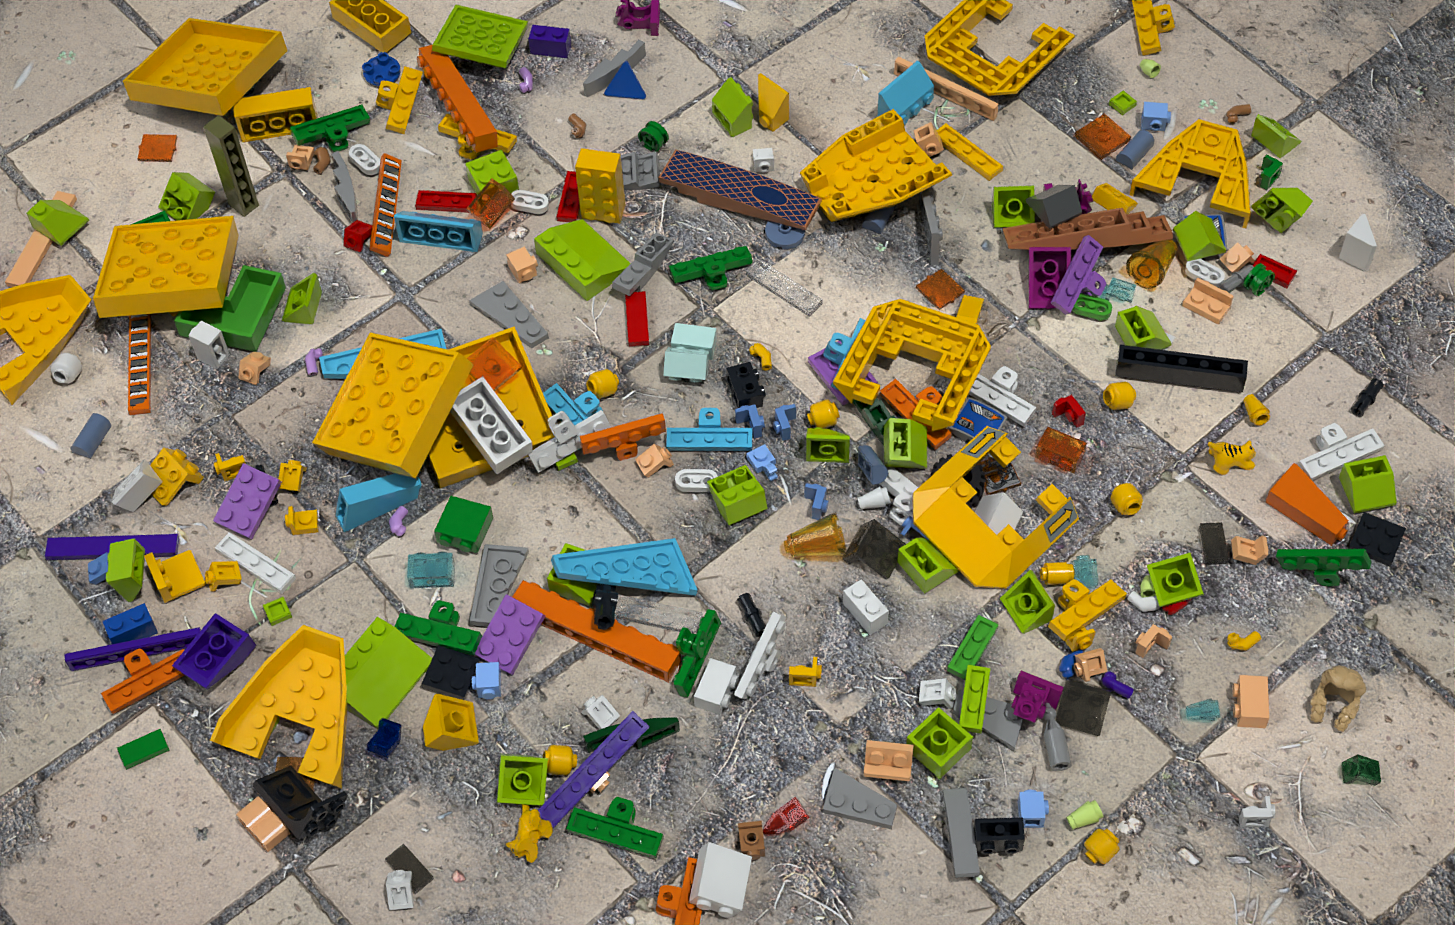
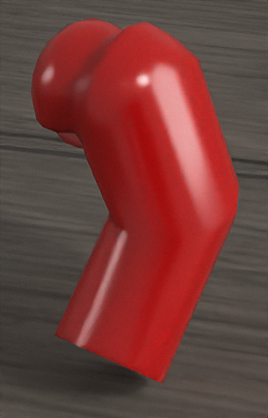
M1191 599L1163 606L1162 609L1168 612L1169 615H1174L1187 606Z

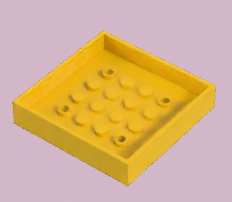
M188 18L123 80L129 99L132 101L224 116L287 52V47L281 31Z
M234 216L114 226L93 296L99 318L222 308L239 237Z
M515 326L448 349L459 352L473 364L461 390L483 376L515 420L523 424L521 428L532 441V450L555 437L548 425V418L552 414ZM500 369V372L495 373L493 370ZM449 412L427 455L440 489L493 470ZM458 444L463 446L461 449L455 448Z
M370 332L312 443L328 455L416 479L473 364L456 351Z

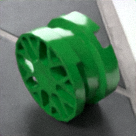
M649 121L645 128L639 131L638 139L640 142L643 141L645 143L643 146L646 149L658 152L663 144L669 140V135L659 123Z
M1260 263L1246 276L1243 286L1247 290L1251 289L1255 296H1260L1265 292L1264 289L1272 284L1275 273L1271 270H1266V266Z

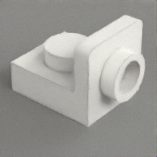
M772 148L753 149L755 173L774 171Z
M946 678L921 681L919 703L922 706L944 703L948 709L953 708L957 693L955 687Z
M603 695L598 698L592 696L583 704L586 708L581 711L583 715L587 714L599 729L608 727L620 717Z
M1264 796L1261 808L1257 806L1242 808L1239 817L1240 827H1269L1272 818H1275V805L1271 804L1270 796Z
M396 870L388 873L386 890L389 910L413 908L412 871Z

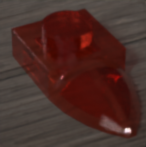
M797 797L788 801L770 816L764 826L763 834H777L787 829L792 831L810 818Z

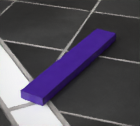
M178 534L48 538L45 558L46 560L96 559L106 552L109 553L110 543L129 539H136L145 548V555L152 552L154 557H173L178 553L179 536Z
M198 627L64 654L65 662L70 671L122 662L127 654L137 649H142L147 656L182 650L188 647L201 629Z
M632 711L538 809L540 818L550 821L554 828L645 733L649 726Z

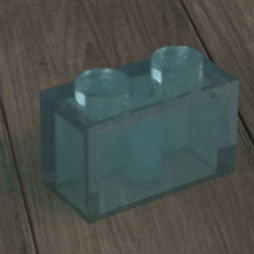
M453 553L409 554L407 579L410 589L454 587L455 561Z

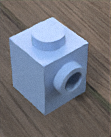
M1144 102L1141 129L1165 131L1166 123L1170 124L1171 112H1168V103Z
M499 662L476 663V676H472V688L477 690L478 698L493 699L501 697V670Z
M1032 789L1019 792L1018 813L1019 817H1023L1024 828L1044 827L1045 815L1049 814L1048 800H1044L1043 792H1037Z

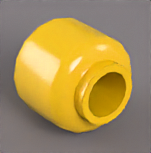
M603 369L590 374L586 382L587 390L591 391L598 399L615 394L619 385L617 375L613 374L609 369Z
M1128 382L1110 383L1103 392L1104 403L1112 410L1129 409L1136 399V391Z
M828 399L812 404L810 406L811 413L807 414L811 426L815 425L823 429L836 425L837 419L840 418L835 402L831 403Z
M1123 483L1116 486L1110 497L1111 503L1122 515L1136 514L1141 509L1143 503L1142 495L1131 483Z
M550 745L547 750L543 751L542 757L548 758L547 773L549 775L568 776L572 768L577 766V754H573L572 748L568 745Z
M1107 828L1105 830L1097 829L1084 842V847L1087 850L1085 855L1094 864L1097 861L1101 864H1107L1119 852L1118 843L1120 841Z

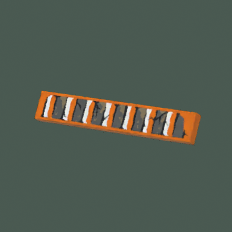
M384 153L381 156L370 250L388 257L391 254L394 215L396 214L402 160Z
M151 314L129 316V415L151 413Z

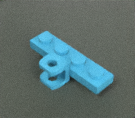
M862 318L858 320L851 338L841 333H834L828 342L823 355L828 360L839 365L835 377L866 320ZM832 381L831 387L837 389Z
M557 383L543 392L547 405L552 412L556 414L564 411L574 426L602 410L599 406V399L591 391L581 394L574 402Z
M702 408L699 412V428H667L666 448L669 451H752V428H721L719 409ZM708 413H711V414H713L714 416H706V415H707Z

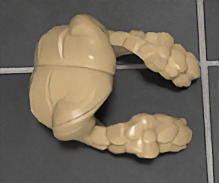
M1340 665L1325 670L1321 675V682L1310 701L1312 705L1311 721L1315 723L1323 722L1322 719L1326 711L1325 706L1327 705L1325 696L1327 694L1340 695L1348 701L1349 705L1342 708L1341 713L1335 720L1334 727L1338 731L1344 732L1348 724L1351 723V719L1356 717V713L1360 708V699L1366 692V685L1361 675L1353 669Z

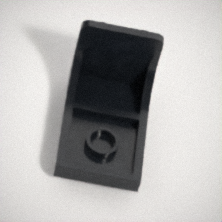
M291 765L259 778L253 784L255 790L298 840L306 836L311 837L323 828L328 829L337 822V816L344 808L348 797L347 793L343 791L322 801Z

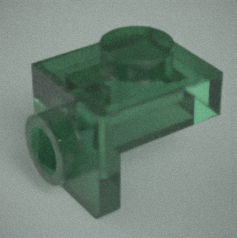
M1357 754L1341 763L1343 783L1350 784L1356 780L1373 786L1381 783L1379 761Z

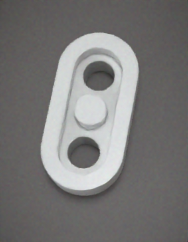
M356 144L349 149L350 160L367 175L379 173L380 159L363 144Z
M516 190L510 195V204L515 210L543 214L549 209V201L544 194Z
M1202 259L1186 263L1185 273L1194 280L1200 278L1218 288L1224 281V272Z
M683 469L676 474L675 485L682 492H711L708 485L704 483L718 477V475L709 469Z

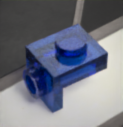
M381 718L378 731L367 743V751L388 758L400 743L402 725Z

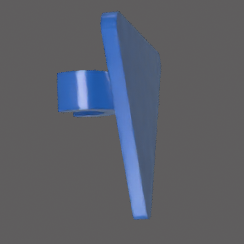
M624 61L604 94L606 96L645 99L646 94L629 62Z

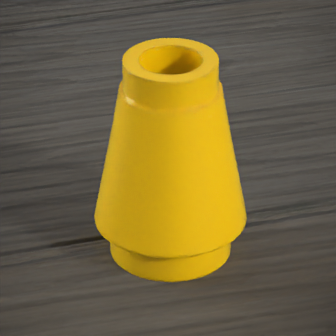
M1247 395L1243 402L1250 421L1257 426L1268 422L1270 419L1269 409L1255 395Z

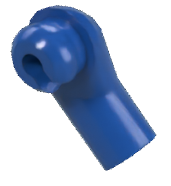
M1081 649L1062 658L1059 671L1062 672L1064 678L1074 675L1075 655L1084 653Z

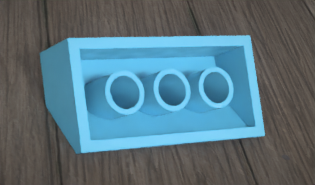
M401 211L394 215L400 242L478 252L483 235L481 221Z

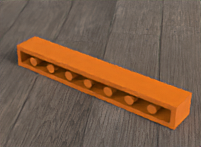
M432 45L418 48V66L422 67L425 77L429 78L432 88L436 89L439 99L443 100L446 111H450L453 122L458 124L460 133L466 137L467 144L472 146L475 153L498 147L497 130L449 56L432 51Z
M523 580L512 596L514 599L546 615L541 623L542 626L668 683L681 663V654L675 645L660 642L656 637L642 634L632 626L627 627L620 624L616 619L613 627H609L607 630L598 629V626L594 624V609H586L574 600L562 598L554 591L548 592L534 582L528 583Z

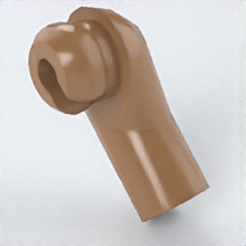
M1250 104L1233 106L1226 112L1227 121L1234 123L1238 121L1237 115L1251 114Z
M575 113L571 114L568 118V121L574 125V130L572 129L571 132L574 137L581 138L585 134L587 125Z
M319 147L314 152L319 161L313 167V170L317 174H322L330 164L331 159L328 150L324 147Z

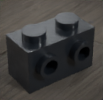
M751 362L727 367V382L737 408L745 405H756V408L763 407V398L766 397L763 385L759 386V374L757 369H753Z
M1023 817L975 819L973 829L977 852L989 855L995 852L1015 854L1023 851L1025 842Z

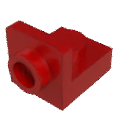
M356 220L344 229V247L361 252L363 250V241L372 234L373 225Z
M1072 394L1065 398H1059L1054 403L1052 411L1054 418L1065 413L1067 420L1072 422L1076 428L1084 425L1086 412Z

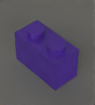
M532 25L528 38L530 54L568 58L571 48L570 29Z

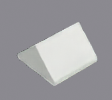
M1361 214L1347 232L1339 256L1341 260L1364 272L1369 271L1377 247L1366 214Z
M144 459L115 489L112 503L134 512L162 483V480Z
M1005 493L983 496L975 513L997 535L1008 524L1015 530L1023 511Z

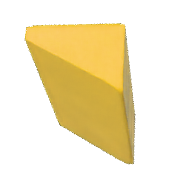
M1108 183L1096 186L1092 195L1093 201L1107 210L1123 207L1126 214H1129L1138 204Z

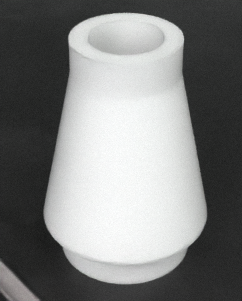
M879 486L865 495L857 497L861 510L886 507L887 504L891 503L886 487L880 488Z

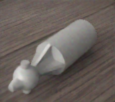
M1046 703L1047 709L1044 719L1047 720L1043 735L1050 767L1053 771H1063L1072 766L1064 730L1055 721L1057 716L1056 710L1049 703Z

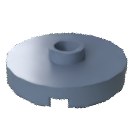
M768 221L765 228V236L772 246L791 249L802 243L805 230Z

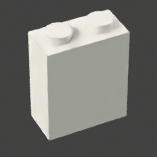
M711 842L705 844L699 849L689 903L695 904L701 910L716 911L720 916L727 918L741 912L752 857Z

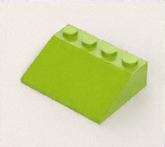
M583 219L551 227L534 238L536 254L586 301L610 286L631 264Z
M377 616L345 654L347 710L379 730L426 673L432 657L396 627Z

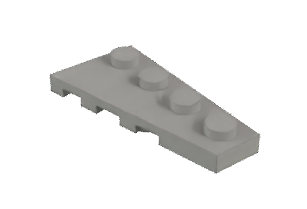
M926 189L919 193V204L922 220L924 221L925 236H927L928 252H930V264L933 266L939 265V241L943 240L942 228H939V216H936V204H933V193Z
M504 281L469 300L470 306L482 311V314L487 318L495 320L503 329L515 326L520 340L530 348L549 339L546 330Z
M484 545L470 616L471 625L488 627L504 596L509 594L529 553L528 548Z

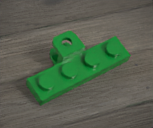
M361 104L290 127V133L298 146L325 138L330 150L337 152L348 148L347 130L370 123V117ZM340 142L342 145L336 146L335 143Z
M747 246L704 257H697L685 262H678L670 265L669 271L674 283L704 276L708 288L715 290L728 285L725 276L726 270L752 264L753 261Z
M1278 549L1276 558L1283 569L1315 570L1314 576L1322 586H1339L1340 577L1338 572L1343 569H1370L1371 560L1365 549Z
M441 600L436 601L428 616L429 619L400 613L394 626L410 640L433 646L439 645L470 655H475L482 638V634L479 631L458 627L460 615L458 611H454L453 603Z
M707 609L705 616L700 620L699 629L696 634H692L688 628L682 627L677 637V649L681 655H685L682 667L674 678V686L679 696L688 698L721 625L715 610Z
M615 797L612 800L607 817L574 807L566 828L567 832L652 858H657L664 838L662 833L633 825L636 816L633 801L621 797Z

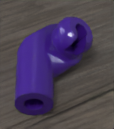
M1106 672L1104 677H1102V684L1129 699L1134 689L1116 680L1115 673Z

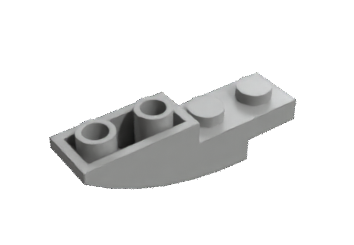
M656 232L635 253L634 261L612 282V288L628 296L635 290L640 291L657 271L673 245L674 240Z

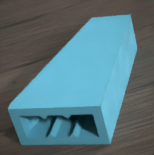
M394 473L339 489L335 516L343 531H349L417 499L421 488V481L418 476L415 479Z

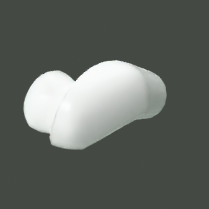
M1133 591L1127 598L1142 612L1155 611L1160 608L1156 596L1142 598Z

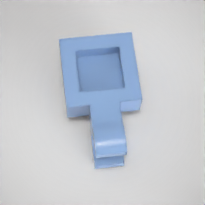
M765 444L746 453L747 460L757 473L764 471L769 481L778 478L775 473L777 472L775 466L776 459Z

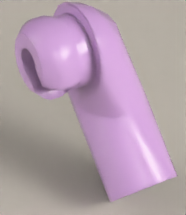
M522 67L519 70V74L524 79V82L519 84L520 91L522 93L530 92L533 88V76L526 67Z
M320 348L310 349L305 357L307 373L310 376L318 374L316 361L319 357L323 356L322 349Z
M399 506L389 519L390 530L397 536H402L406 531V527L402 525V520L408 514V510L403 506Z

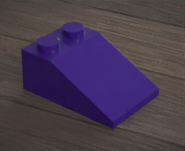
M215 613L174 662L172 667L203 688L209 689L242 664L257 645L249 634Z

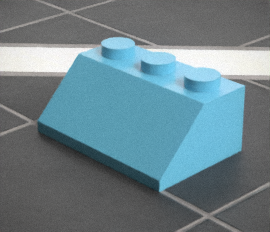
M916 61L878 93L877 117L894 109L903 119L905 125L913 115H917L926 104L928 105L932 102L934 98V85L919 61Z

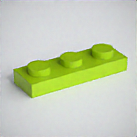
M973 665L967 666L959 725L967 732L982 734L990 668Z

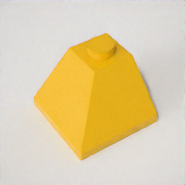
M760 73L758 75L759 122L763 127L774 132L789 120V93Z
M435 694L423 724L425 746L446 751L477 745L479 740L473 702Z

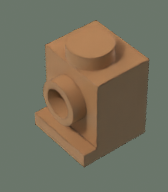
M762 821L738 823L741 853L751 856L752 860L764 857L765 846Z

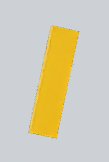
M947 123L936 130L941 137L943 147L988 181L1003 171V165Z

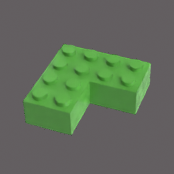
M243 265L229 296H225L222 308L178 312L174 322L179 335L189 338L188 335L192 328L196 327L200 321H203L221 330L226 346L256 352L286 289L282 273Z

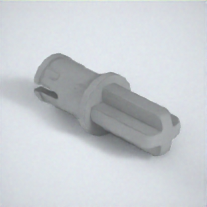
M1248 265L1241 271L1232 273L1230 278L1222 282L1220 289L1229 293L1236 287H1242L1246 276L1254 266Z

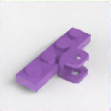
M1090 235L1083 237L1051 301V304L1065 315L1071 313L1080 294L1100 296L1107 284L1100 274L1092 271L1103 246ZM1095 282H1098V283H1099V288H1098V289L1096 288L1097 286H1096V283H1095Z

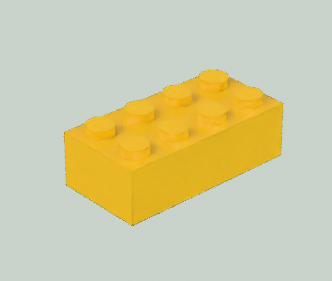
M331 0L329 2L333 19L380 52L387 53L411 34L409 18L384 0Z
M311 87L241 98L233 106L234 117L242 143L291 135L290 127L318 118Z
M581 148L575 165L581 218L620 224L626 206L621 154Z

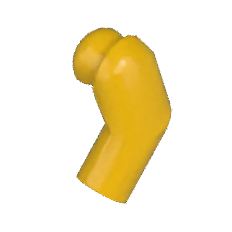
M754 343L749 349L750 354L761 358L762 370H771L770 351L761 343Z
M1253 631L1247 637L1242 638L1234 632L1227 636V644L1232 649L1247 651L1261 640V636L1257 631Z

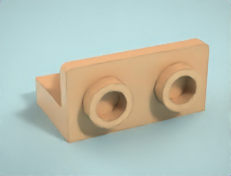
M1197 278L1193 289L1183 301L1182 306L1219 325L1230 310L1234 296L1210 284L1208 281Z
M867 740L864 776L910 781L914 745Z

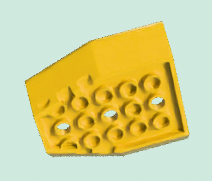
M892 109L843 134L800 172V175L809 193L822 199L819 206L821 211L831 222L867 212L893 207L952 176V173L942 162L936 165L905 131L903 119Z

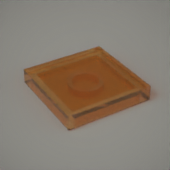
M1105 113L1075 132V137L1101 160L1131 140V136Z
M494 337L467 358L473 364L469 374L475 380L483 376L494 391L522 369V366Z

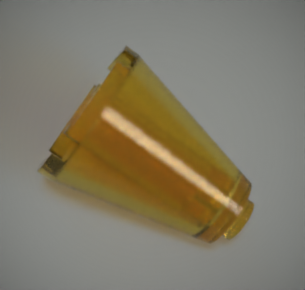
M1171 239L1157 241L1129 257L1126 262V270L1129 276H1133L1134 282L1138 286L1145 289H1153L1163 282L1177 253L1175 242Z
M837 513L827 515L787 535V540H784L786 553H790L792 557L846 556L843 531L839 525L837 526L836 522L839 521Z

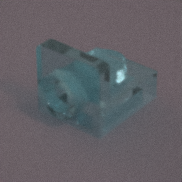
M1113 277L1110 285L1106 284L1102 296H1105V299L1109 302L1111 297H1114L1120 301L1132 303L1136 284Z
M1090 555L1076 556V560L1071 561L1074 568V579L1081 582L1085 587L1098 586L1096 559H1090Z

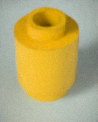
M1067 562L1044 563V566L1040 568V579L1046 585L1067 584L1074 579L1073 565L1067 564Z

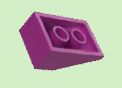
M1029 247V309H1057L1051 304V301L1071 263V247Z

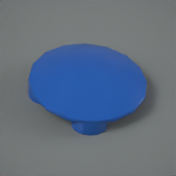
M386 52L379 53L378 56L371 58L362 65L364 78L375 86H380L381 81L394 82L401 73L398 61Z

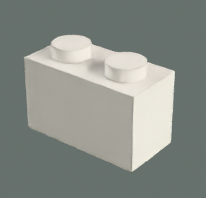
M200 321L196 327L192 328L188 336L197 359L218 369L230 355L221 330L203 321Z
M862 579L843 591V605L869 635H872L888 624L889 611Z
M710 658L694 695L695 707L721 715L723 708H727L729 705L731 689L736 688L739 676L736 675V666Z

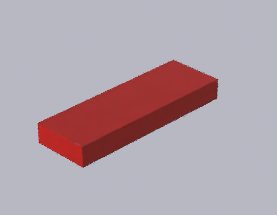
M567 171L557 212V221L573 222L578 219L580 202L575 171Z
M418 190L415 207L416 210L475 213L478 196L477 193Z
M646 291L633 292L630 296L625 294L629 347L649 345Z

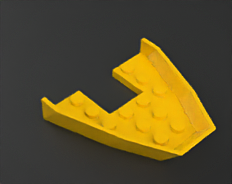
M1198 119L1169 141L1132 180L1130 196H1134L1137 187L1170 196L1181 167L1219 178L1210 202V208L1245 217L1242 227L1245 229L1251 217L1248 164L1237 129Z
M71 275L25 283L0 291V336L7 332L23 352L22 355L0 367V391L11 405L20 398L57 358L84 318L92 299Z
M302 625L262 664L220 716L210 741L261 759L278 716L315 730L298 773L342 789L347 726L344 638Z

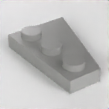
M963 690L958 691L953 708V714L959 718L961 715ZM987 697L982 730L987 732L994 740L997 741L998 739L1006 744L1007 748L1014 752L1023 718L1013 714L1015 709L1011 708L1012 704Z
M834 768L823 813L892 829L897 804Z

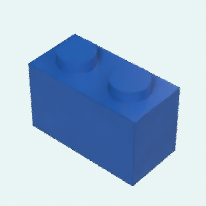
M145 603L102 621L112 644L147 638L158 633Z

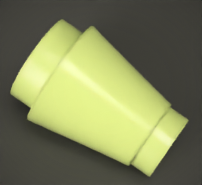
M1093 800L1085 802L1067 816L1066 819L1073 830L1097 823L1104 816L1097 802Z

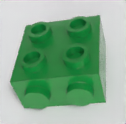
M450 496L434 530L437 542L445 547L452 546L459 548L463 552L478 554L494 518L491 506Z

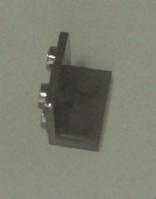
M873 519L860 526L842 559L848 564L861 560L884 579H888L898 563V549L906 544Z
M1067 678L1055 721L1060 726L1100 736L1112 690Z

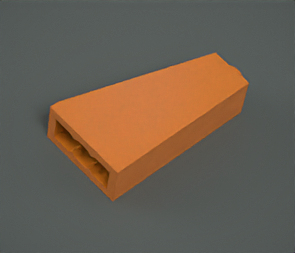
M1293 463L1270 489L1266 499L1267 504L1329 545L1333 546L1337 540L1342 541L1348 532L1346 526L1349 520L1297 464Z

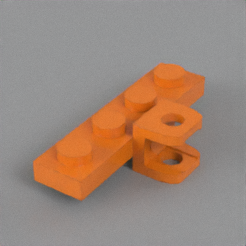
M896 378L879 391L880 396L904 419L912 420L913 412L920 399L937 405L942 400V395L932 386L922 390L915 398ZM918 422L927 426V442L935 450L952 437L951 432L947 428L932 431V426Z
M663 413L582 435L580 436L583 454L596 453L599 450L615 447L617 458L620 461L633 458L638 453L636 441L666 432Z
M137 649L124 657V662L132 677L101 693L112 715L185 676L172 667L184 649L152 665L147 654L142 649Z
M688 857L682 888L663 885L659 889L655 911L661 916L674 918V925H699L702 910L697 908L695 904L689 903L697 859Z

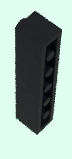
M1120 345L1115 376L1243 392L1247 379L1248 360Z

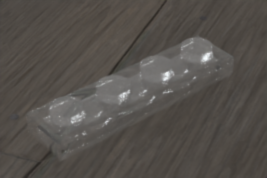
M758 259L746 270L747 277L809 317L823 303V299L761 259Z
M618 595L615 610L616 619L680 632L682 627H685L692 634L697 633L700 620L703 617L702 612Z

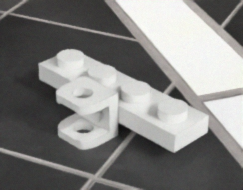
M1006 366L1001 367L995 373L992 381L978 374L969 393L972 397L993 407L1025 427L1036 412L1035 406L1013 394L1017 389L1018 374Z
M602 410L575 426L564 411H560L548 418V425L555 437L532 450L533 452L529 453L528 456L539 473L580 449V436L611 428ZM557 419H562L560 424H555Z
M1333 423L1322 428L1320 431L1321 435L1316 438V444L1321 451L1300 460L1298 466L1313 481L1342 468L1344 463L1358 461L1382 450L1385 445L1374 429L1346 440L1347 436L1338 424Z
M892 467L888 470L887 478L879 484L882 487H886L887 491L896 497L893 502L895 507L891 509L889 516L899 525H902L909 516L913 517L912 494L919 487ZM897 514H902L904 517L901 518Z
M777 612L772 613L760 640L751 654L746 670L734 693L735 696L741 699L751 697L756 690L757 684L755 682L758 676H761L765 670L772 672L775 669L781 656V651L775 649V640L778 634H782L785 629L786 622L784 621L786 616Z

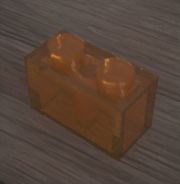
M491 178L467 207V210L477 221H481V224L491 229L515 198L505 186Z
M1047 426L1037 445L1035 458L1044 463L1057 466L1063 471L1075 474L1085 455L1087 443Z

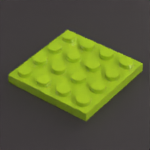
M455 5L432 44V51L506 68L528 28V21Z

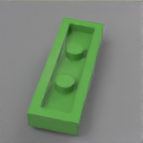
M978 615L949 663L947 672L966 680L967 666H976L998 630L999 624Z

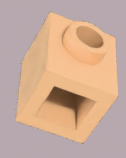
M932 122L913 130L917 144L929 157L944 150L941 137Z
M525 246L506 254L508 267L518 283L528 281L537 276V260L534 255L530 256Z

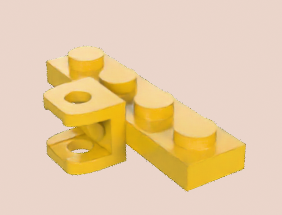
M1132 0L1142 55L1162 51L1158 34L1175 28L1170 5L1163 4L1153 7L1152 0ZM1162 11H1167L1164 15L1160 14ZM1166 21L1170 22L1168 25H1163Z
M404 66L399 84L381 81L376 105L391 110L386 129L405 134L422 78V71ZM387 87L390 91H386L383 88Z
M446 114L438 125V131L458 137V144H461L459 156L471 160L475 159L480 152L475 153L472 146L467 144L465 135L460 133L458 124L453 122L450 114ZM497 130L498 147L492 149L498 151L502 149L503 152L509 153L517 142V136Z
M1073 579L1062 587L1063 595L1058 598V604L1065 611L1051 620L1048 627L1063 641H1066L1123 601L1127 593L1110 579L1089 594L1090 590L1078 580ZM1071 587H1074V588H1076L1078 591H1077V592L1071 591L1070 588H1071Z

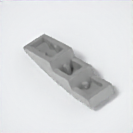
M638 39L629 51L621 49L611 61L604 58L583 82L584 95L590 97L607 88L624 61H628L633 69L646 56L645 42Z
M339 151L331 154L334 167L336 168L333 170L337 184L334 186L341 206L351 221L355 222L358 220V207L352 180Z
M967 789L943 790V800L955 878L979 876L977 849Z

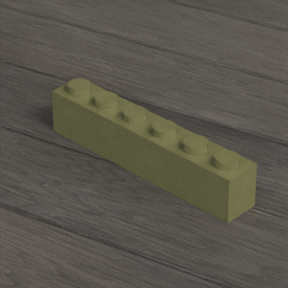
M218 115L203 126L228 204L245 217L256 209L259 203L236 129Z

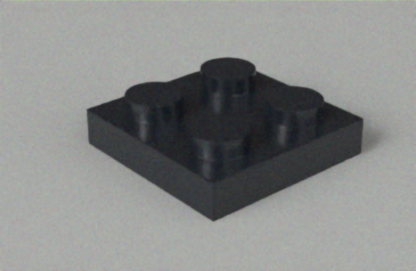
M1363 512L1348 549H1365L1371 560L1391 567L1406 528Z
M438 645L422 681V688L465 700L472 685V676L476 675V663H481L480 658Z

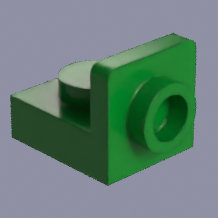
M1267 154L1263 158L1261 167L1263 171L1260 175V178H1262L1260 187L1266 191L1280 177L1283 166L1282 162Z

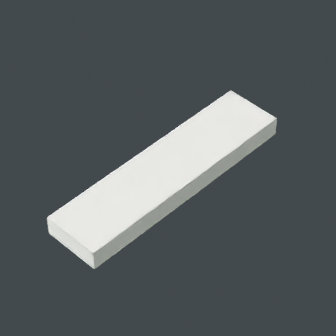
M230 532L215 547L216 552L230 561H238L239 567L281 594L296 579L295 574Z

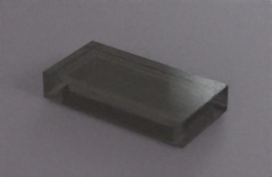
M1222 522L1200 523L1199 530L1205 565L1228 564L1229 558Z
M404 843L385 858L388 865L394 871H412L411 884L412 891L415 894L434 880L433 875Z

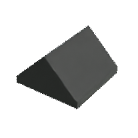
M1056 185L1026 199V203L1049 229L1082 214L1075 185Z

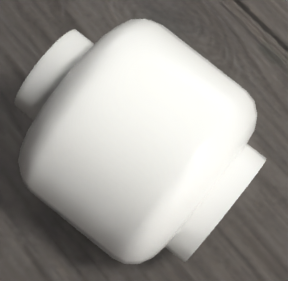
M62 353L53 362L50 371L57 382L69 384L82 371V364L77 356L70 353Z

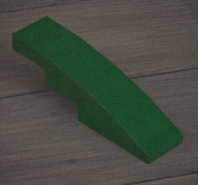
M877 397L873 405L854 399L853 403L884 446V424L889 418L896 417L890 415L883 401L878 400Z
M678 718L642 719L649 728L635 744L639 750L679 732ZM620 724L608 726L584 735V744L588 753L595 751Z

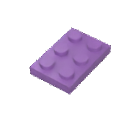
M824 348L809 356L808 363L843 406L850 401L839 390L831 387L839 365L824 357ZM868 372L865 380L878 384L873 375Z
M243 463L213 521L249 539H253L282 481Z
M506 594L483 634L475 655L488 662H499L500 669L513 675L546 615Z

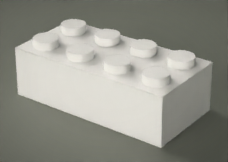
M483 376L460 390L450 413L496 474L533 452L532 441Z

